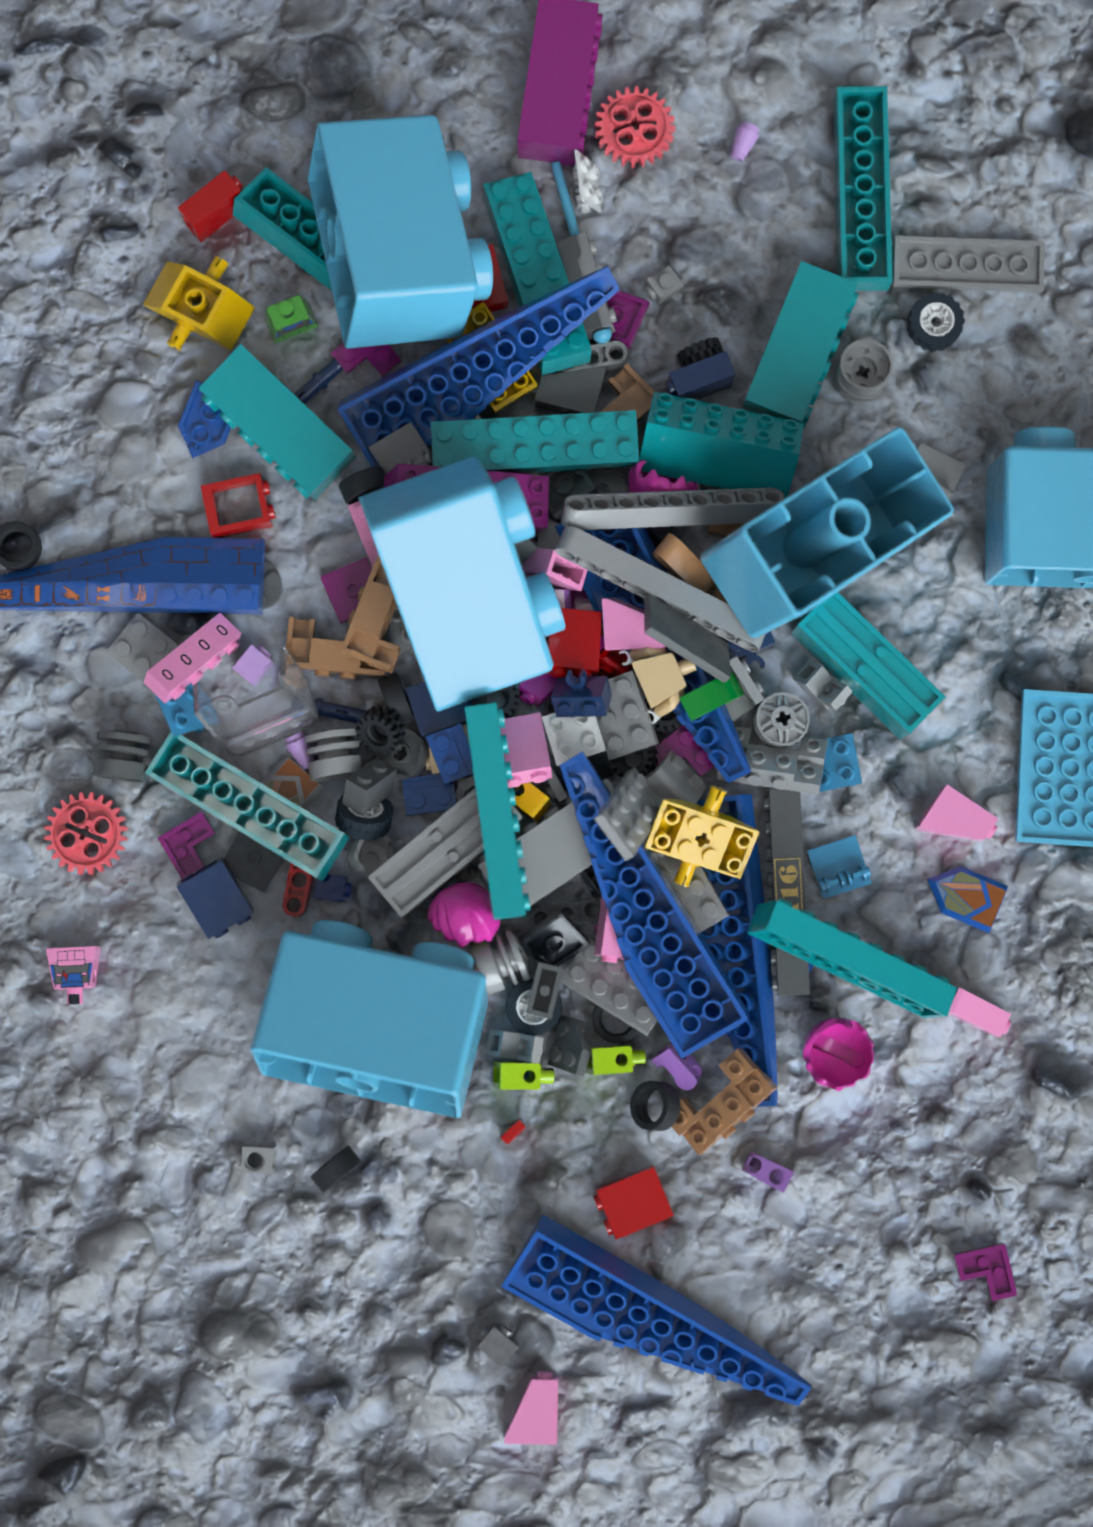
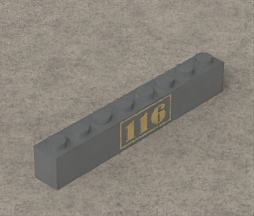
M769 789L768 796H764L763 799L764 811H769V821H765V837L770 836V847H766V862H771V872H767V887L772 888L773 898H768V901L784 899L791 902L793 908L799 911L806 910L801 794L797 791ZM777 947L771 949V965H776V975H772V991H777V996L810 995L808 962Z

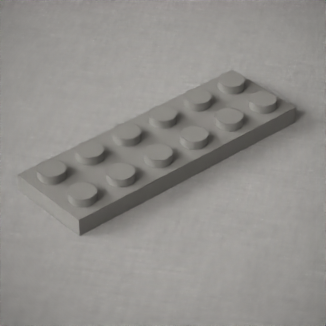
M895 236L893 239L892 287L1042 293L1044 290L1045 241Z

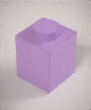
M250 645L232 669L256 687L274 665L269 659L272 654L262 646L255 648L253 645Z

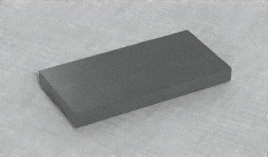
M648 594L644 598L645 634L725 683L731 678L729 643L652 594Z

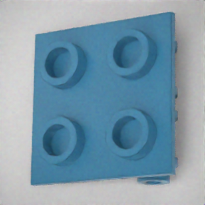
M199 682L195 685L190 683L185 687V692L178 699L174 700L172 698L166 704L155 694L173 737L195 731L197 734L203 732L206 727L217 724Z
M853 733L827 738L828 746L820 792L861 784L862 778Z
M856 835L807 850L823 899L872 884L869 877L871 872L869 867L865 865Z

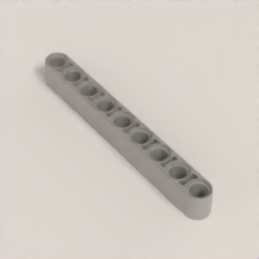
M744 488L571 495L565 500L561 523L564 527L573 526L580 530L748 523L783 501L784 494L776 488Z
M565 526L555 549V552L562 558L642 598L652 594L708 631L752 652L759 651L765 634L757 638L750 637L729 604L576 527Z

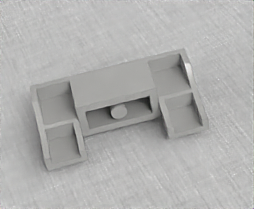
M735 726L752 772L731 782L819 795L828 746L827 739L803 736L800 750L794 751L750 744L752 729ZM717 770V780L726 781Z

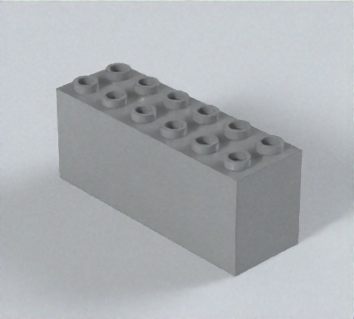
M606 779L603 782L612 794V792L614 791V787L612 786L610 781ZM571 798L566 800L567 806L561 810L555 807L544 815L546 820L539 825L535 821L523 829L524 835L516 839V841L521 840L523 857L518 858L519 867H525L527 884H522L523 894H529L530 907L592 866L591 857L586 847ZM484 855L480 858L482 863H480L478 867L488 880L486 860Z
M476 788L368 876L370 881L401 918L406 919L461 871L485 853ZM511 806L512 814H517L520 824L523 821V817L514 806Z

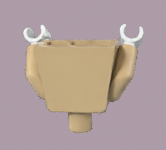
M645 647L644 649L622 650L619 654L625 653L628 656L627 662L622 663V665L632 664L650 706L648 712L653 715L654 720L652 724H654L661 717L673 711L679 704V698L684 696V687L687 686L683 676L696 671V667L687 659L676 662L673 653H668L665 648Z

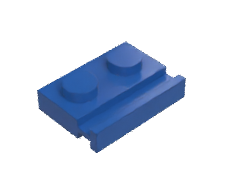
M461 723L426 736L444 785L474 774L470 746Z
M441 774L402 780L406 816L448 811L456 804L454 782L444 785Z

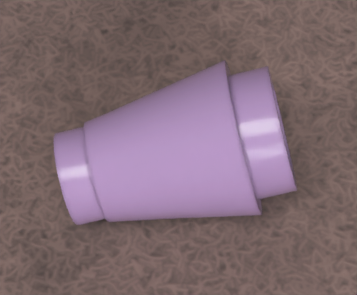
M744 121L741 122L740 126L736 127L730 157L741 162L744 161L759 138L758 127Z
M302 730L284 740L287 744L285 747L304 770L308 768L309 763L315 761V758L306 754V750L312 747L311 745H305L304 737L306 736Z

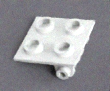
M574 150L576 163L573 168L574 185L578 188L575 190L577 194V208L580 209V213H588L590 208L601 212L600 203L603 202L601 190L598 188L597 179L600 178L598 166L578 150Z
M552 713L542 717L557 766L582 751L586 757L606 751L595 716L556 717V714Z

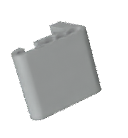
M737 656L730 660V673L734 672L745 695L726 704L732 721L737 720L759 706L764 701L762 695L765 694L758 681L753 682L749 676L751 670L743 659L740 661Z
M672 750L664 756L657 768L645 776L647 784L661 800L681 799L696 804L706 789L702 779L694 774L686 766L685 761Z

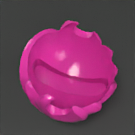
M645 460L637 462L630 469L628 480L630 493L698 490L697 482L691 481L687 484L684 476L677 479L658 475L654 469L649 473L641 471L642 466L646 463Z
M461 882L452 884L442 889L429 905L428 921L430 924L432 922L434 930L442 932L448 942L456 941L461 948H464L470 941L480 943L486 940V942H491L500 927V920H494L490 892L476 883Z
M828 1018L814 1025L805 1036L802 1048L803 1060L806 1062L807 1071L816 1083L841 1091L844 1087L855 1086L857 1080L868 1077L871 1065L874 1062V1043L866 1028L859 1022L848 1018Z

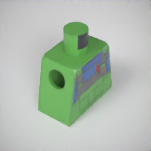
M301 295L291 297L266 308L265 322L274 344L319 327L309 302Z

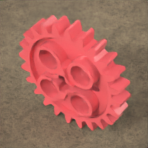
M636 86L634 93H631L629 88L625 87V94L622 95L616 90V99L608 96V105L601 103L600 109L602 112H597L596 119L599 121L595 122L594 129L598 130L595 132V138L601 139L599 141V148L606 147L605 156L613 154V163L620 158L622 159V167L629 161L631 168L635 167L636 162H639L641 167L644 168L645 160L654 164V156L662 159V150L669 151L670 145L668 143H672L674 138L671 133H675V126L671 125L674 123L675 117L668 116L671 113V107L663 108L665 99L657 101V92L649 96L648 88L643 93H639V88ZM640 110H647L650 112V115L641 116L638 112ZM616 115H623L626 117V120L619 122L614 117ZM631 125H635L636 128H639V129H638V130H634V127L631 126ZM647 133L654 134L656 138L653 140H647L644 138V135ZM623 138H627L632 143L629 145H623L619 141Z
M80 792L79 799L77 800L71 794L69 795L70 803L60 800L63 808H52L56 813L55 817L47 816V819L53 823L52 826H44V829L51 831V835L45 836L44 839L52 842L46 849L56 851L51 858L54 860L61 858L59 866L64 867L68 864V872H73L77 867V873L83 875L86 868L88 874L93 875L94 868L96 867L102 873L104 872L103 864L113 867L110 859L120 860L121 858L116 852L118 850H126L125 847L120 845L121 841L129 840V838L122 836V832L129 830L128 827L121 826L126 817L117 816L122 809L119 807L112 809L114 801L109 800L104 804V795H100L96 800L95 793L90 792L87 799L85 793ZM79 810H83L86 815L85 820L77 824L74 818L75 814ZM102 820H107L109 829L101 834L98 831V824ZM69 823L78 828L88 830L90 833L107 839V843L104 844L95 839L85 837L81 833L66 828V824ZM72 833L75 836V843L71 847H66L64 839L66 835ZM96 843L99 848L98 854L90 857L87 852L88 847Z

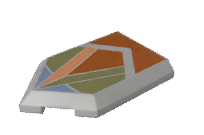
M287 755L280 760L262 782L266 787L305 810L325 788L319 782L310 781V775Z

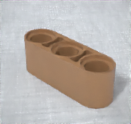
M668 533L652 552V555L675 578L705 593L715 584L702 562L674 535Z

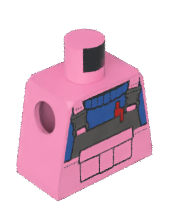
M100 946L46 949L54 990L67 989V1005L83 1004V988H95Z

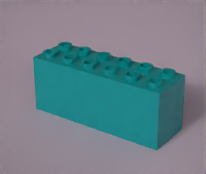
M801 261L742 409L758 414H768L777 418L792 419L804 423L803 428H805L813 408L809 407V404L814 406L822 387L818 382L823 383L831 365V362L827 359H833L841 340L837 336H842L850 318L849 315L858 298L859 293L855 292L858 283Z
M241 344L198 388L203 393L200 398L214 412L219 409L221 411L219 416L233 430L238 427L240 429L238 434L251 447L256 444L259 447L256 451L269 464L274 461L277 464L275 469L288 482L293 479L296 482L293 486L306 499L311 496L316 500L356 458L355 453Z
M654 392L639 461H646L641 471L649 473L654 469L658 475L677 479L684 476L686 481L724 489L776 488L784 494V499H786L800 455L804 423L792 419L777 418L768 414L749 412L744 409L725 407L716 403L711 404L697 401L692 398L673 396L668 393Z
M838 592L819 603L791 633L838 681L846 684L853 691L852 694L899 740L908 736L946 698L938 688Z

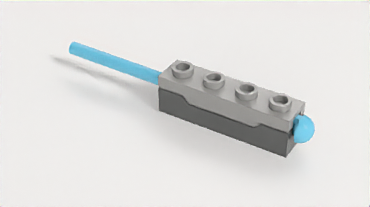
M557 161L552 163L551 167L570 237L557 241L568 281L571 283L601 269L602 265L601 262L596 263L594 255L598 254L594 239L589 240L586 232H579L561 162ZM607 301L595 312L591 313L583 322L588 340L594 339L600 344L607 343L611 339L612 333L616 332L614 322H617L614 308H609Z

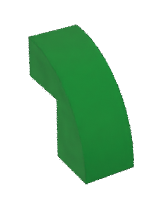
M734 672L730 673L731 678L725 683L715 679L679 698L691 721L697 720L722 705L729 704L745 695Z

